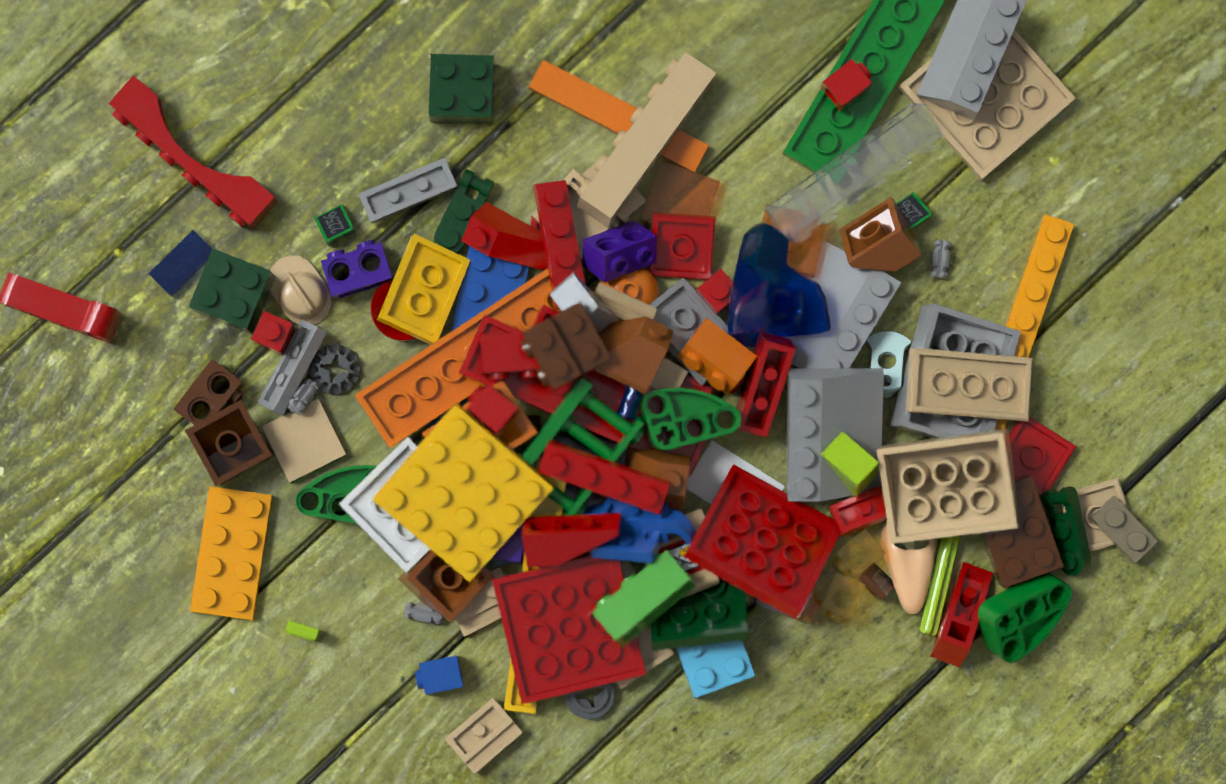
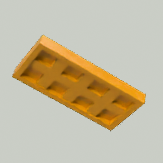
M209 486L190 612L254 621L273 495Z

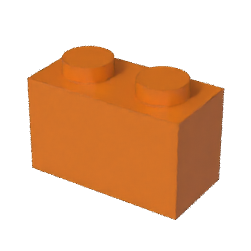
M707 317L677 355L686 367L698 372L709 381L712 387L723 391L726 395L736 386L757 357Z

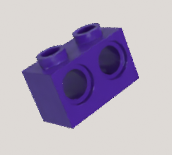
M634 220L583 239V266L602 281L608 282L656 263L657 236Z
M374 240L365 241L356 245L357 250L345 253L344 249L328 253L326 255L327 259L321 260L334 301L380 287L385 282L393 280L381 242L375 244ZM374 256L380 259V266L375 271H366L363 268V263L368 257ZM339 266H347L350 269L348 278L343 281H338L333 277L334 270Z

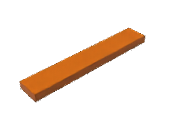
M545 60L542 61L529 85L530 90L617 135L621 130L627 132L633 124L630 122V119L636 111V107ZM678 130L660 157L695 174L709 145Z

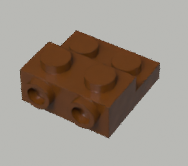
M582 301L522 333L525 340L521 341L523 350L529 358L535 356L541 367L536 370L541 382L545 387L551 385L553 390L612 358Z

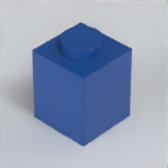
M457 655L419 663L420 670L415 671L418 689H424L425 695L464 687Z

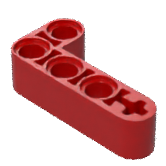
M9 272L0 292V304L110 344L113 341L122 317L121 312L93 300L90 302Z

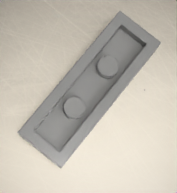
M443 158L361 192L358 195L370 223L373 224L457 189V185L446 159Z
M301 320L258 404L283 416L288 408L290 399H293V395L301 380L305 378L308 367L316 352L321 348L327 333L326 331Z

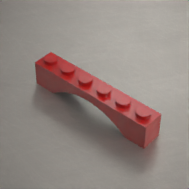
M134 75L109 102V105L115 110L111 115L124 127L129 123L138 130L135 136L148 147L152 143L161 150L158 154L161 159L171 167L175 164L179 165L185 171L182 176L195 188L198 184H201L208 190L205 196L218 208L224 204L232 212L229 214V217L241 228L247 224L250 228L254 229L278 202L269 191L251 176H234L220 173L201 165L187 155L176 143L168 129L161 100Z

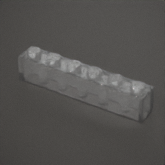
M912 102L765 209L783 239L792 242H802L813 234L812 230L817 226L833 221L838 216L837 212L842 208L858 203L863 198L862 194L867 190L883 185L887 181L886 177L892 172L901 171L912 163L911 159L917 154H923L936 146L935 142L943 134L926 104Z

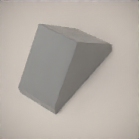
M574 272L550 292L551 297L562 311L582 301L599 333L616 319L614 313Z

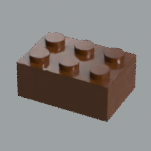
M1029 475L1014 479L1018 528L981 533L997 582L1003 588L1064 567L1033 478Z

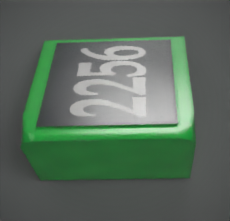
M914 192L896 203L911 230L917 228L933 215Z
M342 204L314 217L328 246L356 233Z

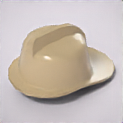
M298 255L285 256L272 265L270 271L276 278L270 291L285 315L297 324H300L301 320L312 325L321 322L328 315L331 308V294L315 267L307 259Z

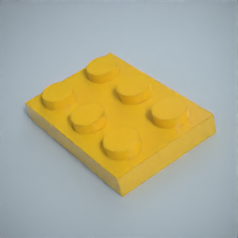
M414 233L410 237L377 320L432 345L439 340L470 259Z

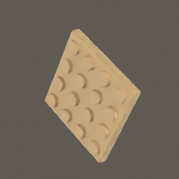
M1015 29L974 120L916 96L932 58L899 86L901 92L980 181L1076 99Z

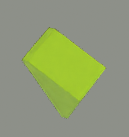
M843 432L820 454L855 497L878 475L879 462Z

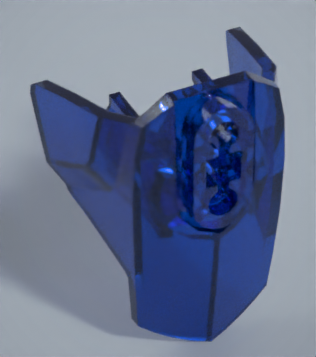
M765 223L754 225L743 235L730 297L728 334L745 347H756L760 331L781 337L828 333L831 330L826 296L820 285L787 264L789 239L781 231Z

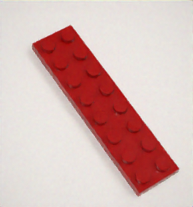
M484 315L458 374L485 386L487 384L495 385L501 380H489V375H481L479 336L483 334L523 331ZM595 368L583 374L593 382L590 390L594 392V397L631 424L637 416L642 418L639 406L640 401L644 395L654 391V389L649 387L646 394H643L618 380L595 371ZM508 373L509 379H505L503 382L515 399L552 414L580 376L555 390L552 389L551 385L545 387L539 377L521 378V373ZM651 397L648 400L649 411L653 414H660L663 410L662 401L657 397ZM577 405L571 413L575 417L573 421L585 430L610 441L618 443L624 435L585 405L584 407ZM692 419L687 423V431L691 436L698 437L701 434L702 426L697 420ZM660 428L661 433L656 435L658 442L663 441V444L667 445V439L671 438V434L669 431L664 432V428ZM646 431L634 446L631 443L627 445V447L655 450L648 442ZM707 440L662 452L690 455L688 475L691 476Z

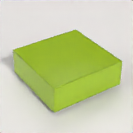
M288 620L285 629L288 634L314 642L319 640L322 631Z

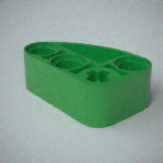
M665 388L654 390L644 395L639 404L648 442L652 448L658 451H667L730 434L736 431L741 423V415L734 406L709 393L694 389ZM651 397H657L662 401L663 410L660 414H653L649 411L647 403ZM721 411L728 412L732 417V424L728 429L722 428L717 422L718 414ZM692 419L697 420L702 426L701 434L698 437L691 436L687 431V423ZM660 428H664V432L669 431L671 434V438L667 439V445H664L663 441L658 442L656 435L661 433Z
M349 466L324 474L297 493L295 498L297 509L308 517L358 525L348 514L344 516L336 515L334 505L338 500L344 499L377 466ZM308 494H316L319 498L317 508L312 511L305 510L303 507V499Z
M1047 572L1025 580L984 601L979 607L978 618L985 647L1007 663L1016 662L1028 655L1049 636L1060 621L1072 597L1071 587Z

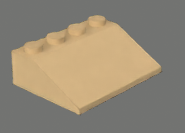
M1008 429L882 445L876 449L891 544L1018 528L1013 460Z

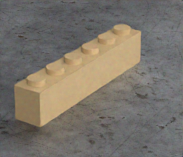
M686 52L680 60L674 58L665 71V74L668 75L662 84L656 82L647 96L650 99L649 103L645 108L639 106L630 119V122L633 123L627 132L621 130L612 144L615 147L614 151L610 156L604 154L594 169L598 173L592 181L587 178L577 191V194L580 196L577 207L607 228L713 83L716 72Z

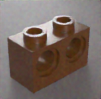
M211 359L174 407V410L196 425L205 420L197 419L195 416V409L199 404H209L210 414L208 417L241 400L245 394V391L242 389L246 384ZM220 378H226L230 383L228 391L224 394H216L214 391V384Z

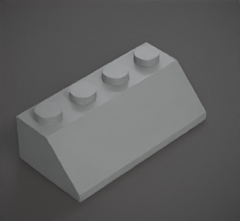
M957 0L916 96L974 120L981 108L1027 0Z

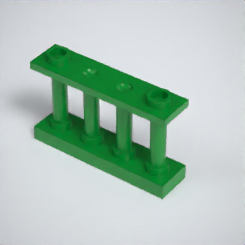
M582 374L520 457L536 470L533 463L539 455L543 457L548 441L552 440L558 430L563 433L567 431L600 457L615 462L629 443L634 446L645 432L641 428L644 420L637 416L632 424L593 396L594 392L590 390L593 382ZM577 405L581 407L585 405L624 434L613 449L573 421L575 417L571 413ZM554 486L547 496L566 510L562 516L582 515L587 508L584 502L592 491L583 488L573 500Z

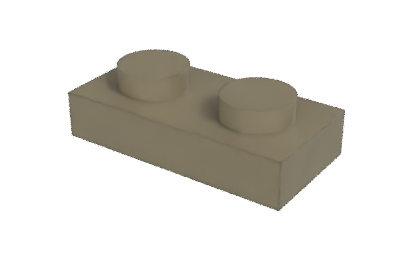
M1112 496L1090 517L1133 564H1136L1158 543L1151 533L1115 496Z

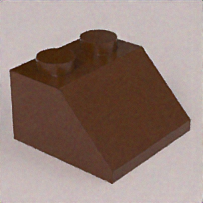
M242 400L185 430L216 487H220L274 457Z

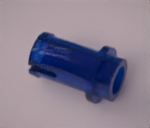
M623 383L625 390L616 413L635 420L643 393Z

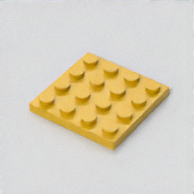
M456 402L379 489L372 500L470 582L549 494L554 485Z

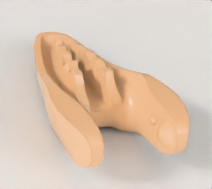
M885 520L880 537L885 563L901 606L908 614H917L921 611L928 594L938 551L939 538L927 539V546L921 549H900L895 544H891L888 522Z

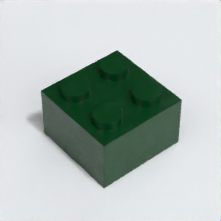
M431 54L429 119L431 123L493 124L494 56Z
M212 248L188 307L196 313L253 334L276 276L270 270Z

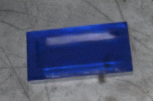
M192 230L148 274L172 297L206 264L212 248Z

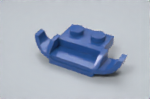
M607 497L605 503L589 506L582 514L621 513L619 536L591 549V556L593 558L653 563L662 542L668 543L672 534L681 536L687 545H690L696 534L691 521L680 511L669 508L668 502L663 503L659 515Z

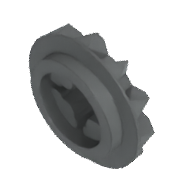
M340 344L326 345L316 352L310 363V377L312 381L317 382L319 389L328 394L347 392L356 384L360 375L358 358L352 350ZM336 356H338L339 366L344 370H348V373H337L335 378H333V382H331L330 372L322 368V365H332L333 361L336 360Z
M613 683L592 687V689L603 688V691L594 696L595 707L593 708L587 699H576L575 696L580 695L584 690L564 694L565 703L569 710L580 718H598L604 715L613 704L615 696Z

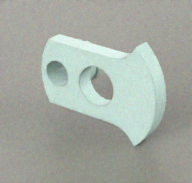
M884 331L868 337L865 344L872 350L871 368H882L879 366L878 360L883 355H892L896 359L894 367L884 369L883 383L887 382L890 385L883 386V397L888 398L901 389L903 356L905 350L911 346L912 342L902 334Z

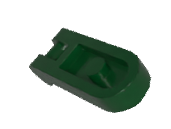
M469 169L464 171L435 232L434 243L457 254L463 250L465 243L462 242V238L469 220L487 201L494 187V181L488 178L482 180L476 177L475 172ZM469 187L479 191L476 200L466 196Z
M1073 486L1061 488L1060 491L1055 489L1043 491L1041 501L1048 511L1052 535L1064 566L1061 569L1064 573L1071 576L1086 572L1091 564V555L1077 490Z

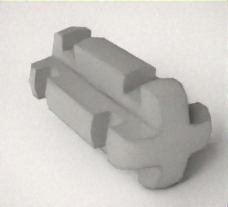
M936 240L933 245L936 249L933 251L931 264L933 271H931L930 275L934 278L945 279L948 276L946 269L949 268L950 251H948V248L951 247V243L945 240Z
M309 378L303 381L305 384L300 385L293 395L294 398L289 401V410L297 415L304 413L303 409H307L314 399V395L318 393L319 384Z
M407 602L404 611L406 619L413 617V620L426 623L433 621L437 625L441 624L443 617L427 605L419 603L412 605L413 602Z

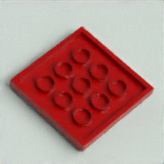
M733 464L683 557L797 620L840 533L832 518L801 501H788L787 493Z
M590 555L569 560L559 566L536 568L492 579L521 704L646 675L638 637L636 636L621 648L592 613L597 609L596 605L603 597L609 594L613 595L622 588L621 584L624 578L619 560L593 558Z

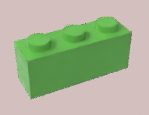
M667 550L662 554L658 553L653 563L647 562L646 568L639 574H632L627 577L621 584L622 588L613 595L609 594L603 597L597 603V609L592 612L621 648L696 587L691 578Z

